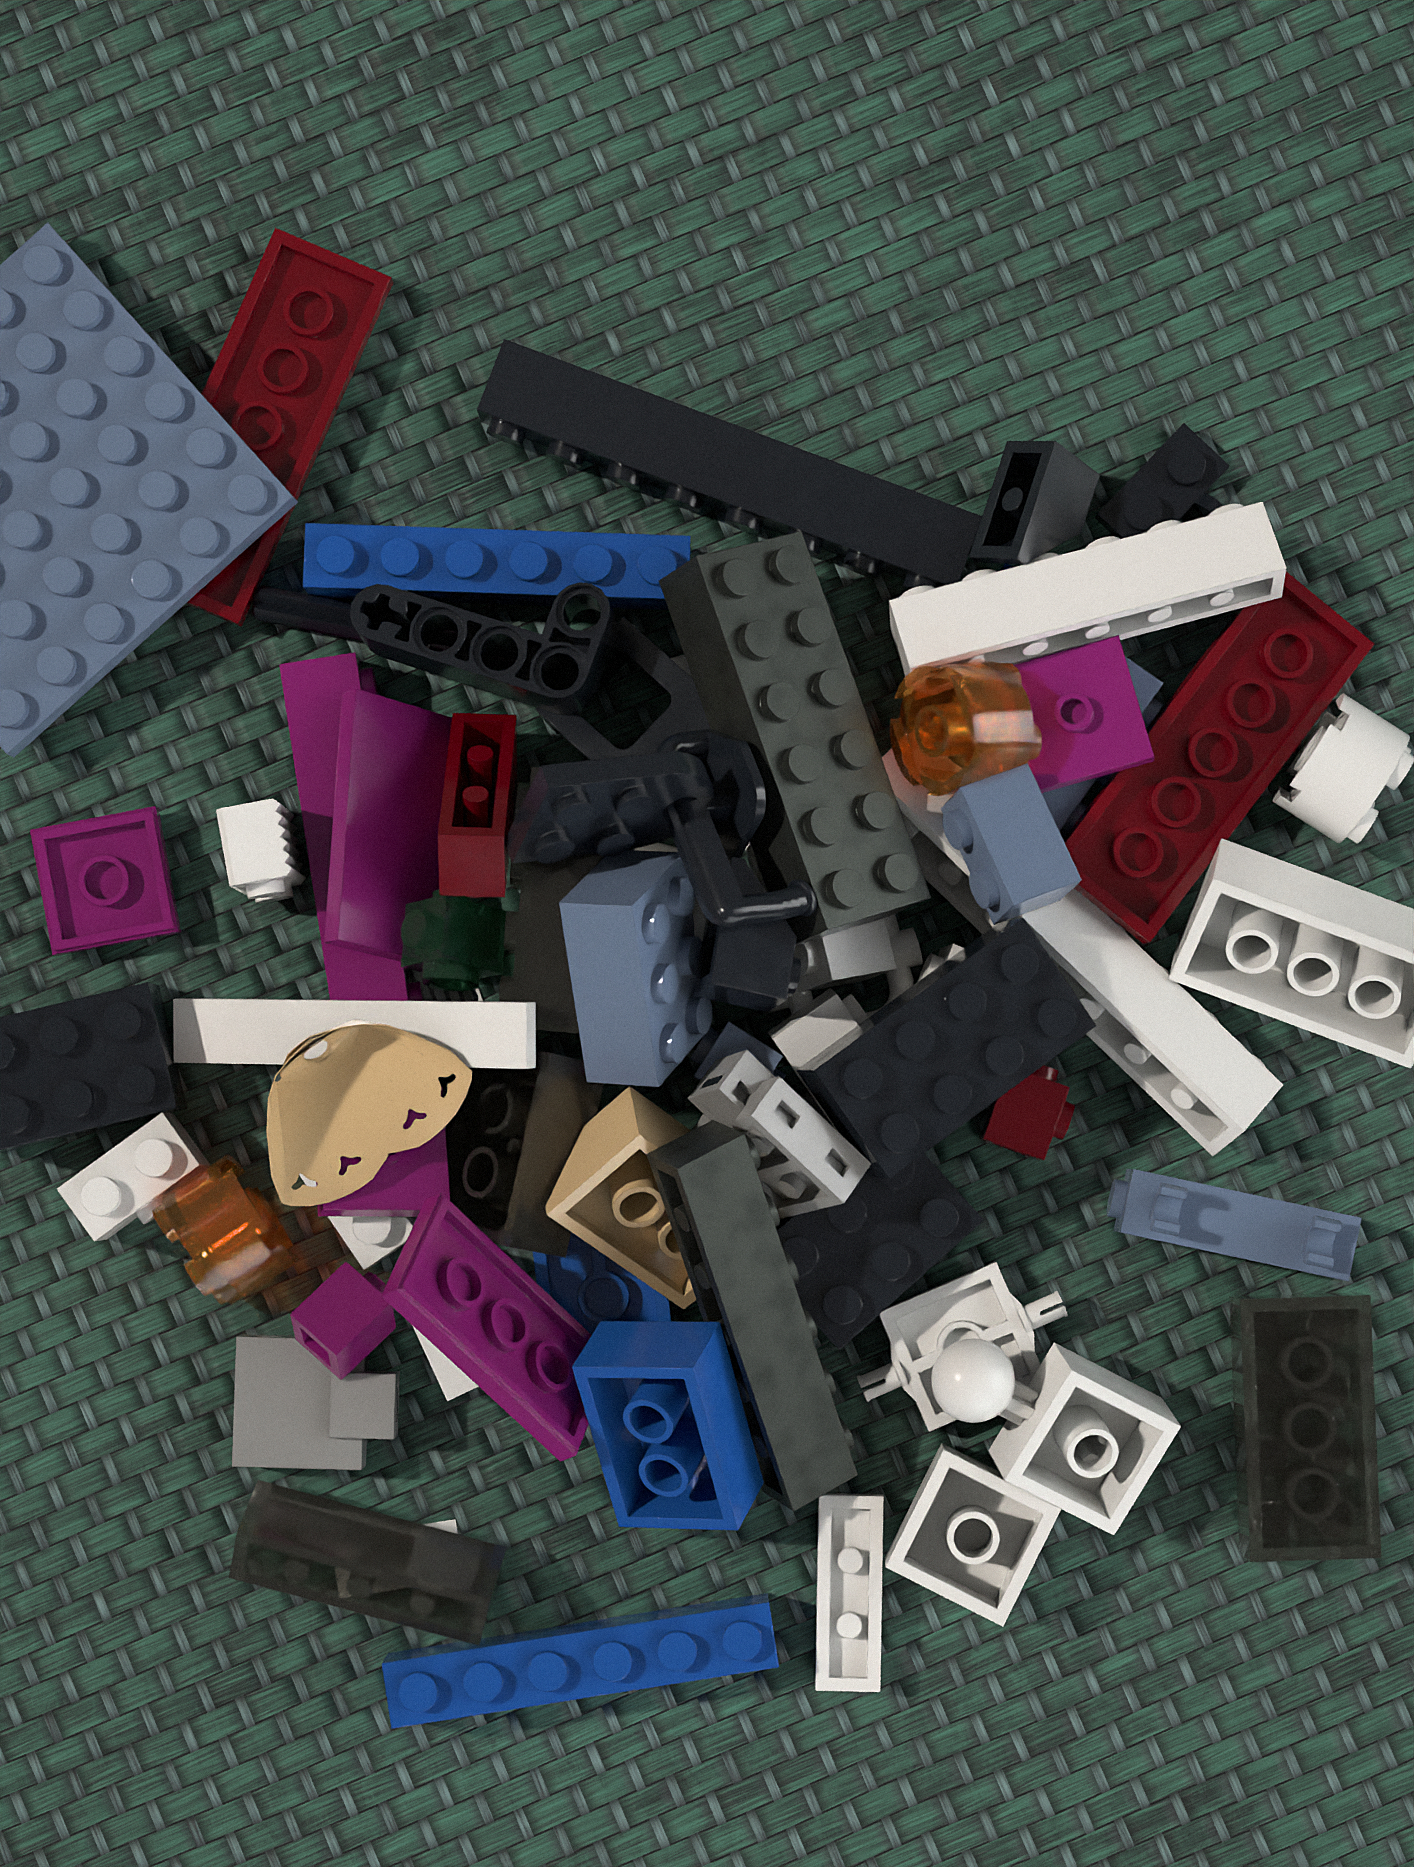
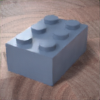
M626 850L617 855L606 856L559 902L587 1082L659 1087L710 1028L712 1021L710 999L693 996L702 940L695 936L692 911L696 896L679 852Z

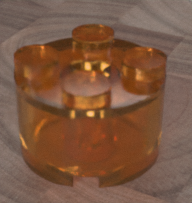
M979 661L942 664L940 666H922L909 673L898 687L894 699L903 698L900 718L890 719L892 750L903 776L913 786L923 785L930 791L927 794L933 796L953 795L962 786L1027 764L1029 760L1036 759L1042 749L1041 731L1033 722L1032 709L1027 693L1022 685L1021 674L1018 668L1011 663Z
M226 1154L163 1196L162 1204L152 1210L154 1219L166 1237L172 1243L179 1240L192 1257L184 1266L194 1284L204 1296L212 1293L221 1305L227 1302L235 1305L299 1262L298 1255L289 1250L294 1245L276 1213L258 1187L254 1189L250 1186L245 1189L242 1187L237 1178L246 1171L229 1154Z

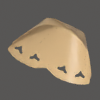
M355 1019L307 1037L287 1054L282 1068L273 1079L268 1096L266 1133L271 1178L281 1203L289 1206H313L345 1197L371 1181L387 1159L389 1153L416 1148L432 1139L450 1122L462 1105L472 1081V1070L451 1050L386 1024ZM322 1040L327 1041L326 1051L321 1056L312 1059L304 1058V1053ZM280 1073L281 1080L276 1082V1076ZM454 1074L455 1080L447 1085V1094L445 1097H442L439 1077H449ZM409 1109L418 1113H426V1118L415 1119L411 1127L408 1129L403 1128ZM342 1156L347 1158L361 1157L359 1163L349 1165L345 1174L339 1175L341 1169L340 1158ZM299 1174H303L307 1179L317 1182L316 1187L303 1184L296 1190L292 1189V1185L298 1180Z

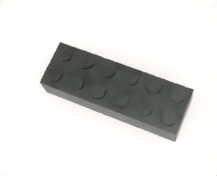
M802 531L696 556L660 579L659 583L710 729L746 741L762 776L766 794L765 813L750 843L768 892L785 889L792 880L801 879L806 881L815 893L817 907L812 915H798L785 919L797 936L796 945L889 917L930 899L929 890Z

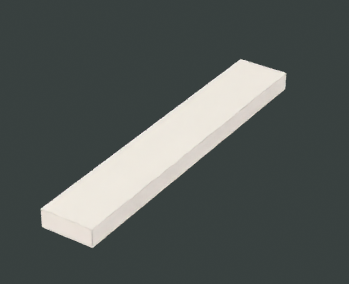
M173 999L174 1063L283 1065L287 1054L307 1037L359 1019L396 1027L451 1050L468 1068H536V1002ZM322 1040L304 1053V1058L312 1059L321 1056L326 1051L327 1041Z

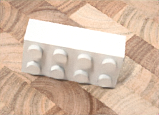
M1221 838L1177 938L1169 980L1411 1069L1414 1064V909Z

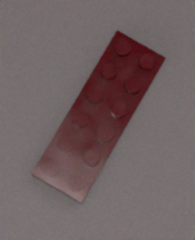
M275 228L202 395L291 495L298 500L393 285V280L388 275ZM295 505L186 604L242 627L254 600L257 588L262 582Z
M1287 571L1281 598L1239 608L1146 729L1154 754V761L1113 773L1064 837V843L1082 879L1074 889L1141 943H1150L1210 864L1221 838L1228 840L1374 646V643Z

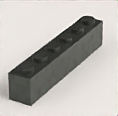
M711 1120L647 1153V1157L704 1322L721 1323L764 1481L761 1487L762 1492L795 1511L858 1475L850 1450L854 1448V1440L849 1428L837 1414L832 1395L836 1393L835 1382L827 1367L819 1360L813 1342L817 1338L816 1325L809 1312L800 1303L795 1283L799 1280L798 1271L790 1255L782 1248L776 1226L780 1223L779 1214L772 1199L763 1191L756 1170L761 1164L759 1153L752 1140L745 1133Z

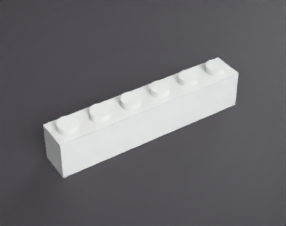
M1263 502L1248 506L1228 504L1217 508L1209 516L1183 523L1178 520H1168L1154 525L1145 533L1127 538L1103 537L1093 541L1085 549L1062 555L1044 553L1021 566L998 572L992 569L975 571L967 575L960 582L938 588L918 586L909 589L899 598L889 600L890 629L912 696L994 674L995 670L1119 635L1120 640L1281 598L1286 565Z

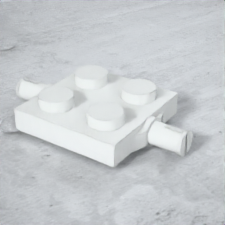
M994 1261L887 1307L879 1314V1317L890 1341V1359L892 1363L864 1375L856 1376L861 1388L885 1379V1381L862 1390L866 1401L869 1402L873 1398L902 1386L916 1401L929 1432L958 1420L947 1414L936 1401L931 1384L932 1370L937 1358L948 1346L960 1340L973 1338L986 1340L998 1346L1009 1358L1014 1369L1015 1380L1028 1386L1040 1366L1035 1353L1033 1330L1068 1316L1064 1305L1040 1314L1042 1310L1063 1302L1058 1291H1054V1293L1022 1306L1009 1292L997 1262Z

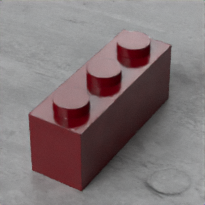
M452 713L438 827L439 895L465 896L469 898L505 897L509 854L505 846V838L513 824L517 784V715Z

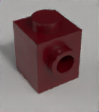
M1043 1065L994 1101L990 1106L979 1139L1036 1160L1044 1161L1052 1138L1064 1139L1075 1109V1104L1066 1101L1070 1087L1056 1083L1059 1071Z

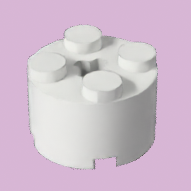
M1342 694L1336 700L1338 709L1343 712L1338 718L1326 712L1320 719L1287 770L1288 773L1295 776L1290 783V786H1292L1290 792L1278 786L1273 802L1337 843H1341L1347 837L1358 844L1369 831L1379 811L1374 809V801L1385 785L1393 790L1398 787L1414 762V756L1410 754L1411 749L1407 747L1410 739L1408 734L1352 698Z

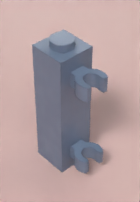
M1126 1169L1124 1181L1114 1179L1107 1205V1217L1116 1218L1114 1231L1344 1281H1349L1362 1219L1351 1215L1136 1169Z

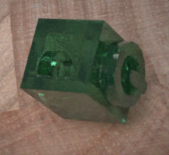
M439 889L433 891L432 898L406 904L405 919L401 928V938L403 941L401 967L422 972V983L433 989L445 991H470L477 989L480 978L502 974L507 911L473 902L471 898L465 896L439 895Z

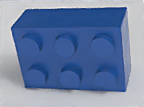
M600 1321L573 1364L572 1369L619 1527L739 1530L764 1481L721 1323Z

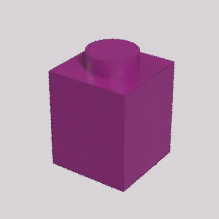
M345 1262L290 1314L296 1341L342 1380L396 1328L393 1307L381 1297L386 1284L369 1271L362 1276L349 1263Z

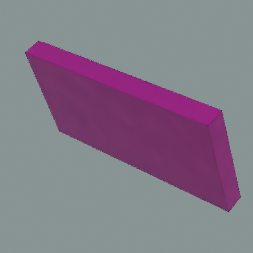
M357 688L342 693L324 943L424 968L441 965L445 896L439 895L438 827L452 717Z
M441 1192L425 1199L381 1297L560 1462L576 1456L589 1423L572 1366L592 1335Z

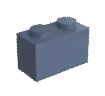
M1028 763L960 787L941 808L945 836L954 849L960 850L970 872L969 885L972 895L981 908L987 909L993 925L1060 901L1082 880Z

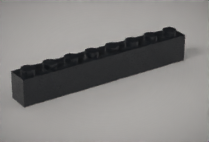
M506 339L503 340L477 408L481 423L489 425L486 433L500 441L515 446H522L524 439L541 444L548 447L546 456L559 463L574 468H581L583 461L607 469L605 477L618 485L633 490H640L642 484L646 483L667 491L664 499L680 508L692 512H700L702 505L724 512L726 513L725 523L748 533L759 534L762 527L783 535L802 531L811 556H819L821 549L845 557L843 562L845 568L860 575L877 579L882 571L904 579L902 588L906 591L918 586L938 588L959 582L982 518L978 514Z

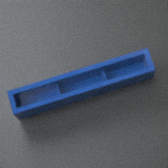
M305 523L303 588L310 595L331 599L354 600L356 595L366 587L381 584L442 603L552 606L556 597L563 589L569 585L582 582L591 583L600 588L607 596L612 608L669 610L659 580L691 560V536Z
M768 1593L391 1652L387 1654L382 1662L391 1729L779 1667Z

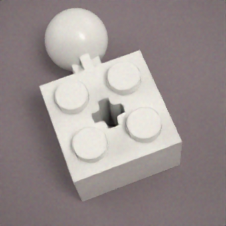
M964 1339L951 1344L939 1355L932 1370L931 1384L935 1399L940 1407L953 1418L971 1423L987 1421L997 1415L1007 1419L988 1450L1005 1481L1112 1535H1115L1181 1428V1425L1161 1397L1056 1343H1053L1028 1386L1015 1380L1014 1369L1007 1355L998 1346L982 1339Z

